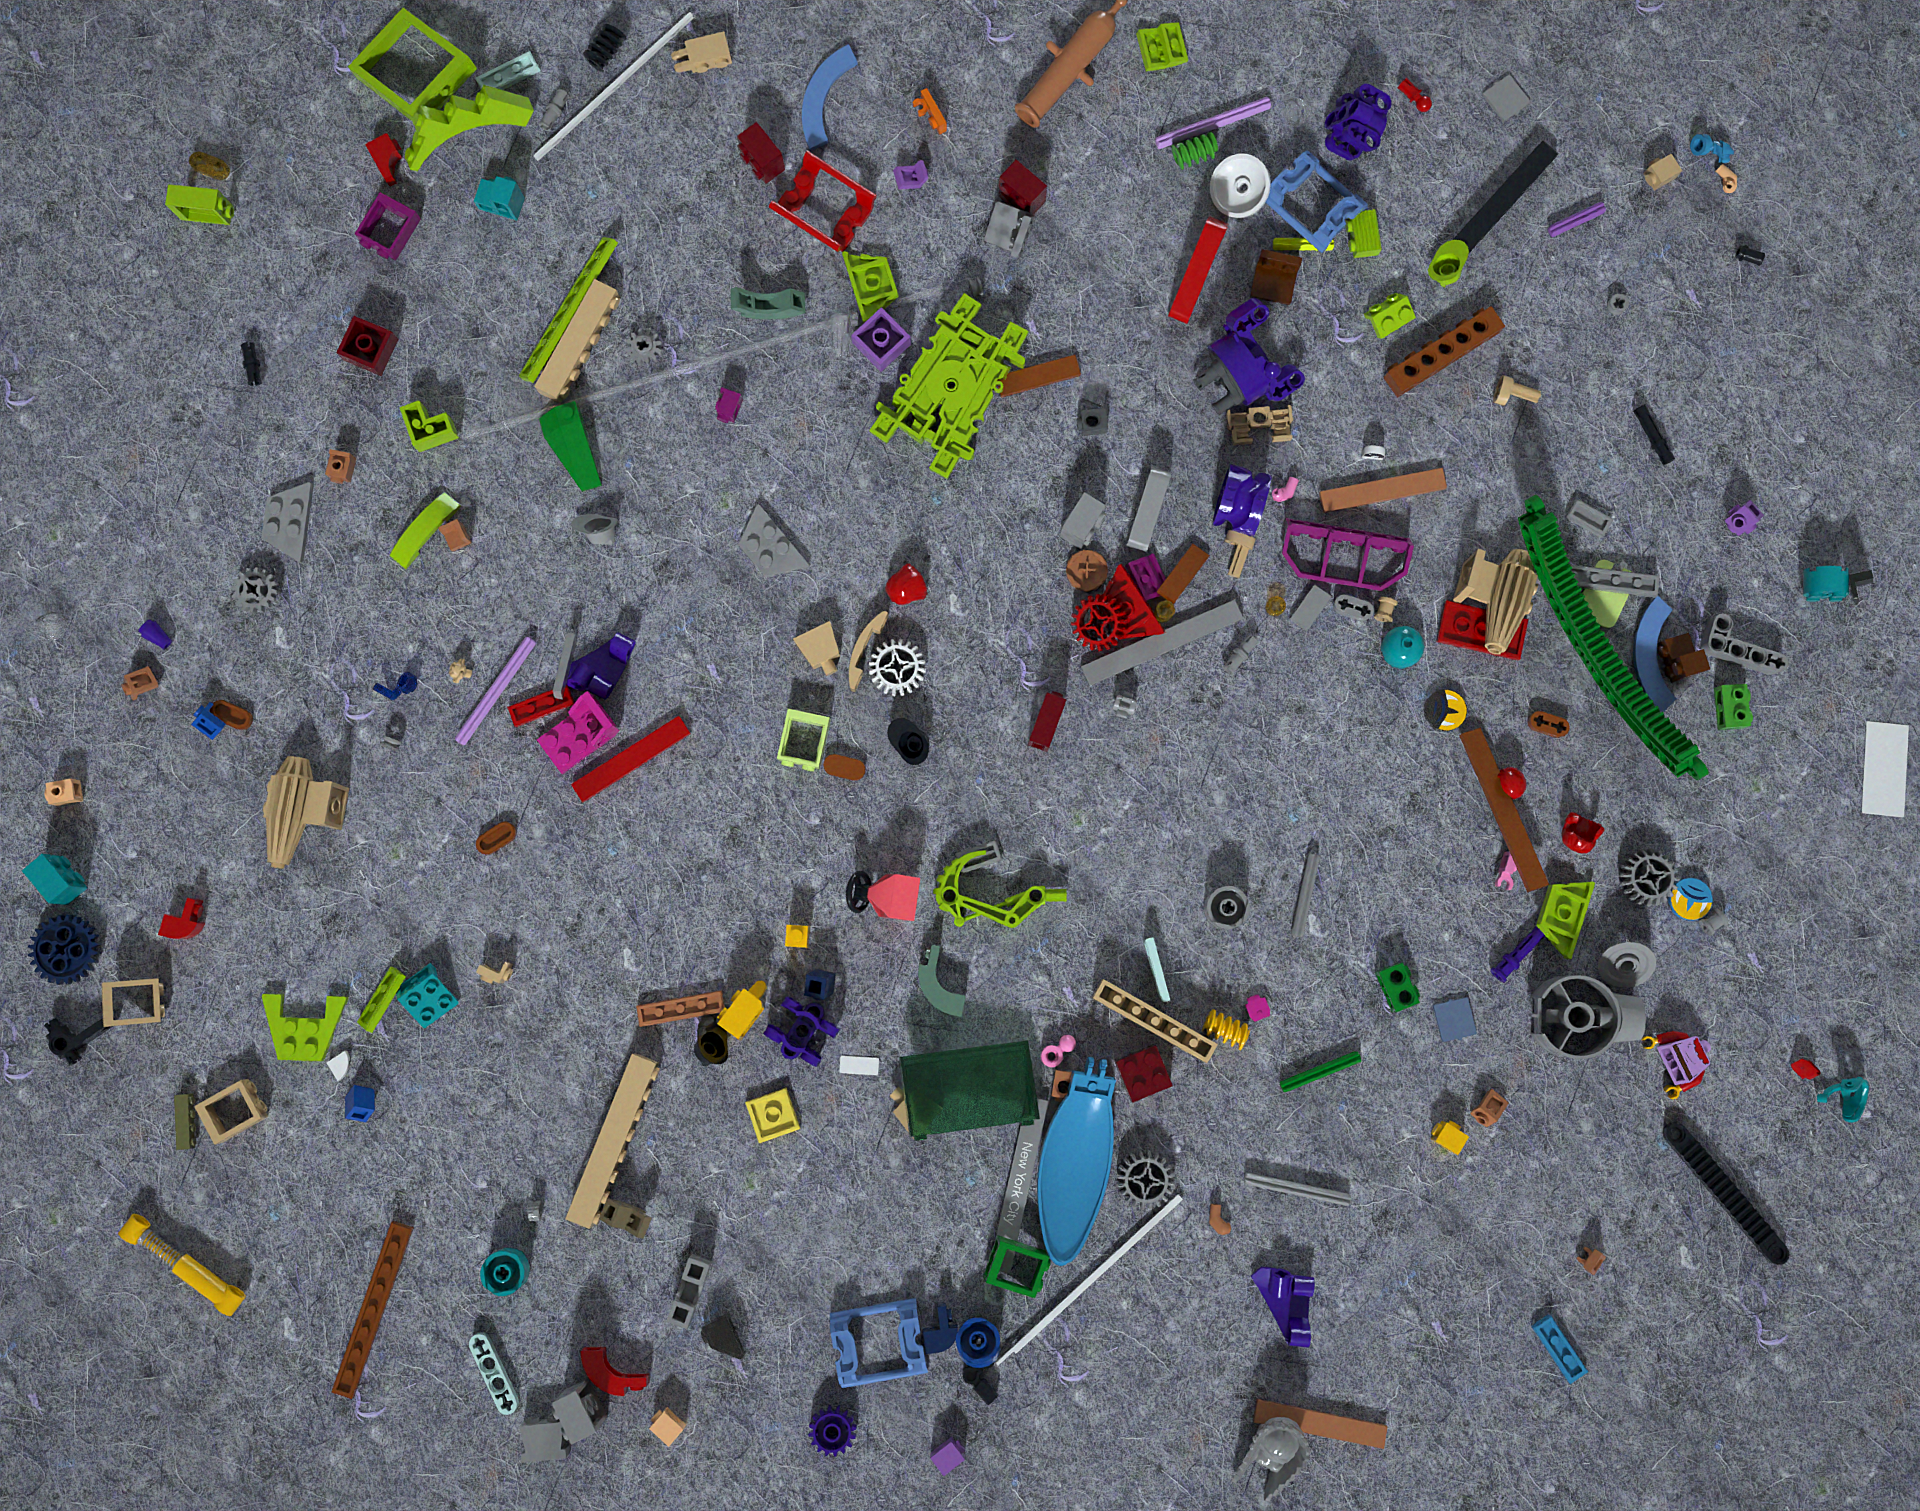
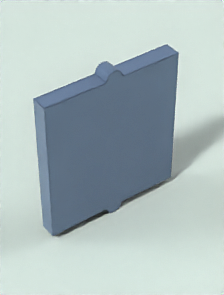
M1468 997L1456 1000L1448 999L1447 1002L1433 1005L1442 1042L1454 1039L1462 1040L1463 1037L1477 1034Z

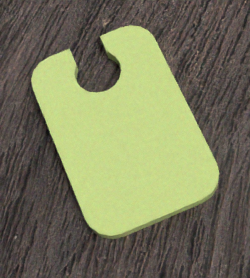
M1604 559L1598 561L1594 568L1611 570L1614 563ZM1625 568L1622 569V571L1631 572ZM1584 589L1582 592L1585 595L1584 600L1589 603L1588 608L1593 611L1592 615L1597 618L1596 622L1603 628H1611L1616 624L1629 594Z

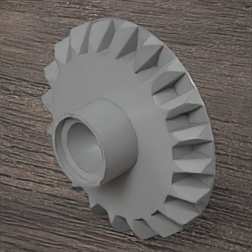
M1626 940L1622 943L1617 941L1616 945L1612 946L1609 944V948L1603 950L1602 956H1599V962L1597 963L1598 972L1601 978L1612 986L1619 988L1634 987L1644 983L1652 976L1656 968V958L1651 948L1647 947L1645 943H1639L1637 940L1634 942Z

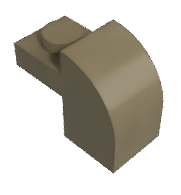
M607 1198L599 1219L611 1227L624 1229L637 1238L644 1239L652 1218L645 1214L646 1211L636 1206Z

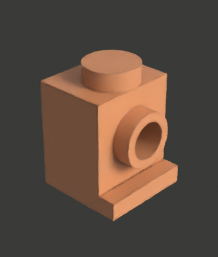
M330 449L325 475L330 478V481L343 484V481L351 483L356 458L351 453Z

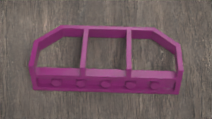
M1285 518V535L1281 552L1300 578L1383 591L1408 574L1414 548L1410 538ZM1302 533L1308 534L1313 539L1327 538L1319 574L1299 570L1287 552L1290 535L1300 536ZM1344 540L1350 541V544L1355 546H1363L1365 544L1357 580L1325 575L1332 542L1341 543ZM1370 546L1379 550H1383L1384 547L1392 548V551L1398 553L1406 551L1403 568L1380 584L1363 581Z

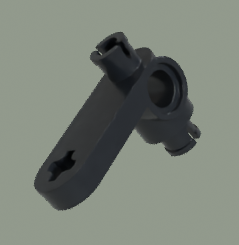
M57 1018L50 1020V1024L46 1023L44 1025L49 1032L46 1038L49 1041L50 1051L58 1055L59 1059L65 1058L69 1066L82 1059L77 1050L113 1027H103L102 1018L76 1035L71 1033L67 1025L61 1026ZM63 1039H65L67 1042V1046L65 1049L62 1047Z

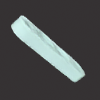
M479 1332L471 1337L469 1341L471 1353L499 1412L504 1415L512 1414L519 1406L518 1396L491 1338L485 1332ZM477 1338H479V1340L485 1341V1343L482 1345L484 1351L488 1349L490 1351L482 1357H480L479 1355L483 1352L481 1346L476 1347L475 1343L478 1341ZM491 1357L494 1359L495 1366L493 1369H487L484 1366L485 1358ZM499 1377L504 1380L503 1389H496L493 1386L494 1378ZM507 1389L509 1392L505 1394V1397L508 1401H513L511 1409L508 1406H503V1403L506 1401L504 1395L500 1398L498 1394H502Z

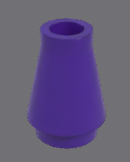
M151 619L147 620L138 630L142 638L154 643L163 650L172 643V640L159 624Z

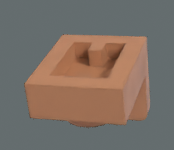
M147 666L124 675V681L121 686L126 696L130 695L132 700H136L137 695L157 688L158 682L150 667Z
M1490 1089L1478 1107L1474 1108L1470 1114L1478 1123L1488 1127L1499 1120L1509 1103L1496 1091Z

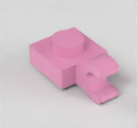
M1510 851L1504 852L1498 870L1499 876L1495 880V886L1500 887L1501 882L1505 880L1507 882L1505 890L1513 888L1514 883L1510 875L1517 870Z

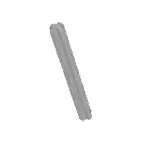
M1246 1172L1244 1175V1183L1246 1185L1349 1206L1351 1202V1195L1347 1193Z

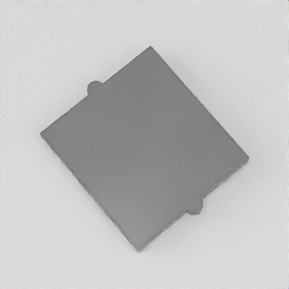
M1510 74L1499 82H1494L1491 88L1482 93V96L1503 122L1513 115H1518L1520 110L1531 103Z

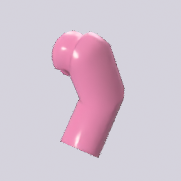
M1289 477L1286 487L1281 489L1275 488L1272 491L1274 501L1282 502L1291 499L1299 480Z

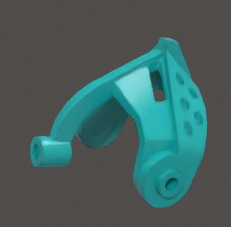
M1862 1077L1842 1079L1841 1083L1826 1088L1823 1094L1818 1093L1817 1102L1827 1103L1828 1097L1840 1090L1843 1097L1842 1118L1846 1122L1854 1123L1860 1119L1864 1112L1868 1099L1869 1084ZM1855 1092L1854 1096H1850V1093Z

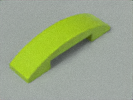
M445 492L441 494L410 524L389 556L407 569L420 554L418 551L435 533L438 527L445 520L448 522L461 505Z

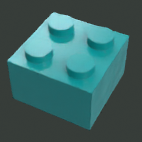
M42 853L21 870L50 904L68 905L87 889V886L83 883L85 881L78 872L73 871L70 867L71 862L64 856Z

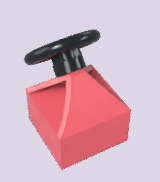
M856 871L850 877L847 884V905L853 913H861L870 902L879 917L914 921L920 878L899 874H885L872 885L871 879L866 872ZM860 877L864 879L865 884H861ZM855 884L854 896L852 898L853 886ZM858 901H863L859 907H856Z

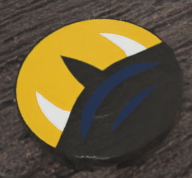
M1450 689L1439 690L1433 693L1424 705L1425 719L1433 729L1441 732H1450L1459 728L1467 716V705L1463 697Z

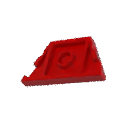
M1123 564L1118 565L1111 581L1108 582L1106 590L1101 597L1109 595V601L1112 598L1116 599L1114 606L1117 604L1123 605L1119 612L1126 611L1127 614L1121 617L1122 620H1128V623L1122 624V627H1126L1127 631H1120L1124 636L1123 639L1166 633ZM1097 605L1103 615L1112 614L1105 606ZM1112 621L1109 624L1114 629L1115 621Z

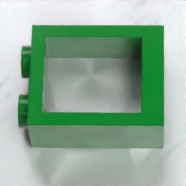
M997 1235L983 1273V1278L988 1284L1035 1298L1037 1292H1040L1042 1289V1277L1044 1272L1048 1271L1051 1259H1049L1050 1256L1046 1250ZM1007 1249L1039 1259L1030 1287L997 1277Z

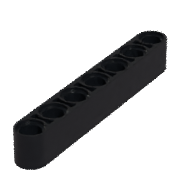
M1543 140L1453 240L1465 242L1470 253L1559 153Z

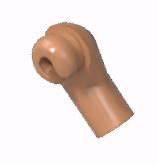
M1211 1203L1210 1225L1220 1235L1229 1234L1231 1225L1220 1217L1221 1205Z

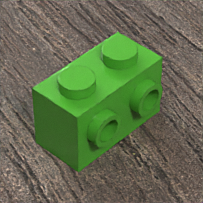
M1747 684L1715 687L1714 698L1718 730L1743 729L1751 726L1753 714L1749 708L1751 693L1747 688Z

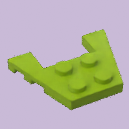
M262 994L277 1059L324 1061L334 1037L333 1033L337 1023L340 1022L342 1011L348 1002V997L326 996L325 1019L283 1017L284 994Z

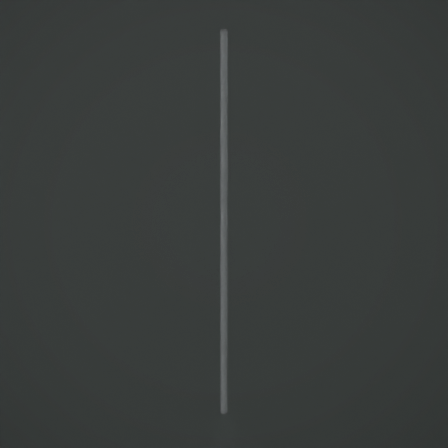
M941 284L899 297L884 310L886 311L944 293V287ZM857 310L480 427L466 432L468 440L538 419L559 405L573 401L578 406L854 321L860 319L861 314Z

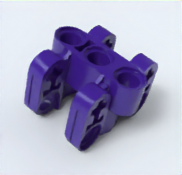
M1367 83L1357 87L1353 94L1345 93L1336 100V109L1330 112L1324 123V127L1332 132L1325 138L1327 149L1349 161L1358 158L1363 151L1370 152L1380 146V138L1386 127L1387 112L1392 104L1390 96ZM1378 98L1384 102L1383 109L1378 106ZM1367 136L1373 140L1372 147L1367 144ZM1349 145L1354 146L1355 155L1349 152Z
M786 996L781 1006L793 1012L795 1016H798L797 1020L788 1033L770 1023L763 1034L778 1044L783 1042L781 1053L786 1059H795L800 1055V1058L817 1067L823 1056L807 1046L817 1029L835 1039L841 1028L823 1019L825 1010L821 1004L810 1003L802 1010L803 1004L790 996ZM812 1006L819 1008L820 1015L818 1018L809 1012ZM800 1025L808 1027L809 1032L806 1037L798 1035L797 1029ZM786 1047L789 1050L796 1052V1054L788 1055L786 1052Z

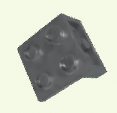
M997 201L984 241L1011 251V256L1019 258L1023 254L1036 215Z

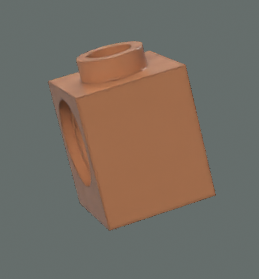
M1055 1069L1051 1096L1055 1097V1101L1062 1102L1068 1094V1091L1065 1093L1060 1092L1058 1084L1063 1080L1070 1083L1072 1072Z

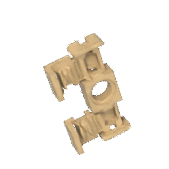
M1288 405L1286 409L1270 410L1269 406L1248 408L1247 412L1230 414V410L1226 413V420H1228L1227 429L1232 433L1233 446L1252 444L1253 438H1249L1248 432L1251 431L1250 429L1267 428L1270 426L1271 430L1274 431L1272 442L1292 440L1290 433V424L1293 421L1291 405ZM1262 413L1265 421L1261 423L1256 422L1254 414Z

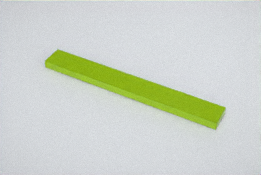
M602 237L520 372L519 377L522 380L534 383L571 322L593 280L597 279L617 246L618 242L613 238Z

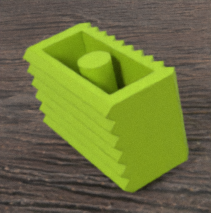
M1365 210L1354 219L1348 218L1345 228L1347 233L1350 232L1351 239L1348 242L1349 251L1353 252V258L1379 255L1382 248L1376 210Z

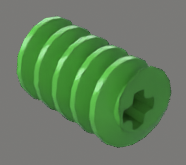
M1209 132L1207 136L1203 134L1199 138L1194 137L1192 142L1186 140L1184 144L1181 142L1177 143L1176 147L1172 145L1174 160L1181 170L1184 169L1185 162L1188 167H1192V160L1198 165L1200 157L1206 162L1208 154L1211 159H1215V152H1218L1217 141L1212 132Z

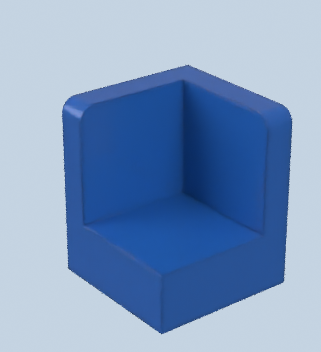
M353 1085L345 1096V1119L366 1122L375 1111V1090Z

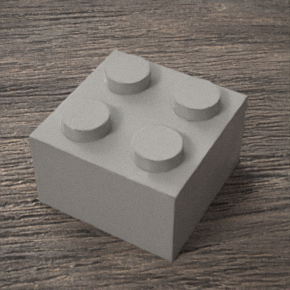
M1084 492L1062 526L1060 537L1080 550L1084 545L1088 547L1094 537L1095 527L1099 529L1105 520L1107 513L1104 510L1106 505Z

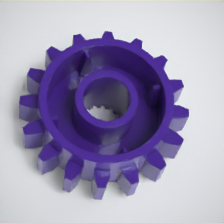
M828 1405L827 1411L820 1408V1416L814 1414L812 1418L815 1422H810L809 1427L813 1430L809 1431L808 1437L814 1438L811 1441V1445L818 1446L817 1452L825 1451V1456L833 1453L834 1457H836L838 1451H841L843 1454L846 1453V1446L851 1448L853 1445L850 1439H856V1434L852 1431L857 1429V1425L851 1424L854 1416L847 1417L848 1409L841 1412L840 1405L836 1407V1410H833L831 1405ZM834 1426L838 1429V1433L830 1435L827 1432V1428Z

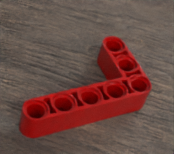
M1211 216L1207 219L1168 317L1186 324L1188 323L1220 243L1224 238L1228 223Z

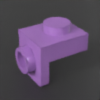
M919 160L914 166H897L893 170L899 190L921 188L928 180V170L923 160Z

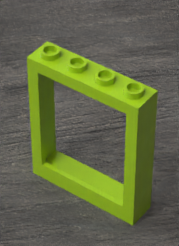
M402 8L348 66L359 81L412 122L414 114L418 112L421 105L440 110L477 69L469 56L405 8ZM412 25L454 56V58L422 93L409 104L368 73V71Z

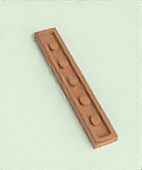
M1443 468L1320 491L1319 496L1323 513L1445 490L1447 485Z
M1256 1399L1253 1416L1254 1423L1264 1424L1271 1418L1286 1417L1295 1421L1303 1433L1384 1449L1387 1425Z

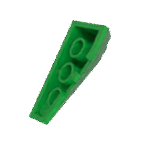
M573 401L556 406L540 417L539 421L545 440L580 490L583 492L602 486L582 414L577 403Z

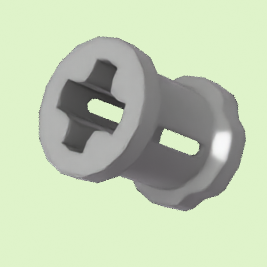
M1718 908L1706 919L1698 921L1702 930L1709 936L1714 935V931L1721 926L1729 924L1726 915Z

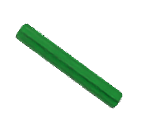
M1358 1051L1351 1052L1279 1082L1283 1092L1291 1091L1360 1063L1362 1061Z

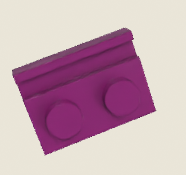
M1154 553L1125 565L1130 577L1146 602L1161 596L1157 593V590L1166 578Z

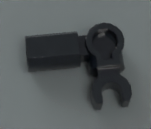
M995 1361L983 1368L967 1366L962 1372L964 1381L974 1385L973 1390L987 1405H990L999 1394L984 1378L980 1379L979 1377L984 1373L983 1370L991 1368Z

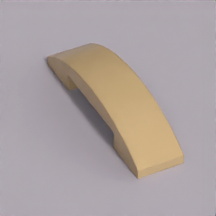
M886 611L878 614L866 626L855 644L849 665V684L853 692H856L863 676V670L857 668L872 632L881 635L889 617Z

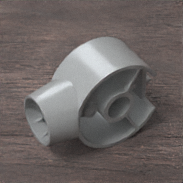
M1581 975L1556 976L1541 983L1530 997L1534 998V1014H1529V1017H1534V1033L1530 1034L1541 1048L1553 1055L1572 1059H1588L1602 1054L1613 1043L1639 1041L1644 1035L1646 1017L1642 999L1637 996L1612 993L1606 985L1594 978ZM1574 979L1585 983L1596 992L1603 1007L1571 1001L1561 982ZM1550 990L1559 1003L1554 1010L1546 1009L1544 1014L1545 1022L1554 1023L1559 1028L1551 1042L1546 1037V1034H1542L1541 999L1545 998ZM1572 1008L1578 1014L1577 1022L1574 1025H1571L1568 1019ZM1589 1029H1603L1599 1039L1587 1050L1575 1054H1567L1561 1051L1572 1032L1580 1033Z

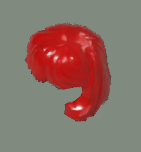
M907 563L887 581L885 586L890 600L898 605H906L913 601L924 600L928 595V588L923 576L910 563Z
M1570 812L1563 825L1562 841L1564 845L1574 852L1588 853L1593 849L1596 840L1603 834L1605 829L1602 824L1590 821L1577 813Z

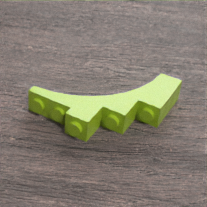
M483 85L481 91L477 93L475 101L452 95L449 102L445 104L444 111L421 105L418 112L413 116V125L416 131L410 147L406 149L405 159L410 170L418 172L425 159L447 139L463 131L485 125L512 124L526 127L534 109L528 97Z

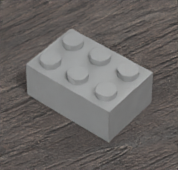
M588 1377L564 1389L551 1403L553 1406L551 1407L553 1416L556 1420H560L563 1437L565 1440H569L571 1445L595 1433L607 1418Z

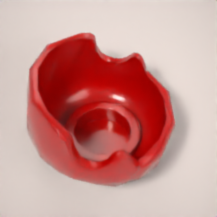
M1514 767L1499 770L1500 773L1497 777L1500 778L1503 791L1512 797V800L1521 797L1527 787L1524 774Z

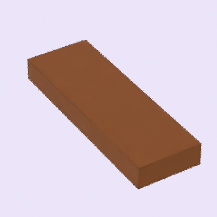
M1192 544L1157 590V593L1174 604L1210 555L1195 544Z

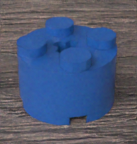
M984 1318L967 1320L956 1335V1346L960 1358L966 1365L975 1368H983L996 1361L1001 1350L1000 1335L997 1328ZM976 1339H980L983 1342L980 1347L976 1346Z

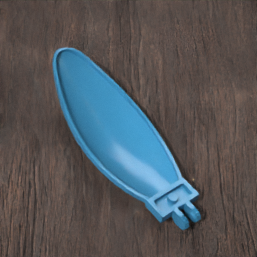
M1087 1057L1085 1072L1072 1070L1068 1094L1062 1100L1050 1122L1040 1153L1037 1175L1039 1220L1047 1253L1053 1263L1058 1266H1063L1073 1261L1083 1248L1098 1215L1109 1179L1114 1140L1113 1114L1110 1101L1116 1079L1105 1076L1107 1060L1101 1059L1099 1062L1098 1074H1092L1094 1066L1093 1057Z

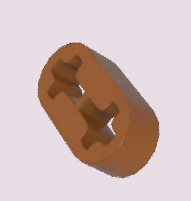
M1537 711L1528 717L1527 723L1530 729L1542 734L1559 738L1565 736L1570 730L1566 719L1546 712ZM1540 716V720L1546 722V725L1540 724L1536 726L1537 722L1534 719ZM1561 723L1560 727L1563 728V730L1557 733V728L1552 727L1551 724L1557 725Z

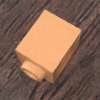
M666 1407L663 1412L658 1410L651 1418L653 1424L649 1429L669 1447L684 1430L686 1424Z

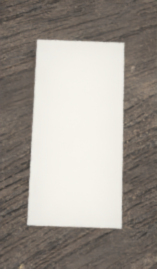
M1867 721L1862 813L1904 817L1909 725Z

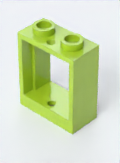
M168 184L165 205L181 220L230 225L231 218L234 217V207L218 189Z

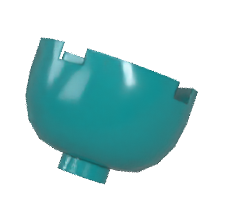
M1400 626L1386 633L1380 648L1385 661L1389 665L1404 669L1413 666L1421 659L1425 644L1423 637L1417 630L1408 626Z

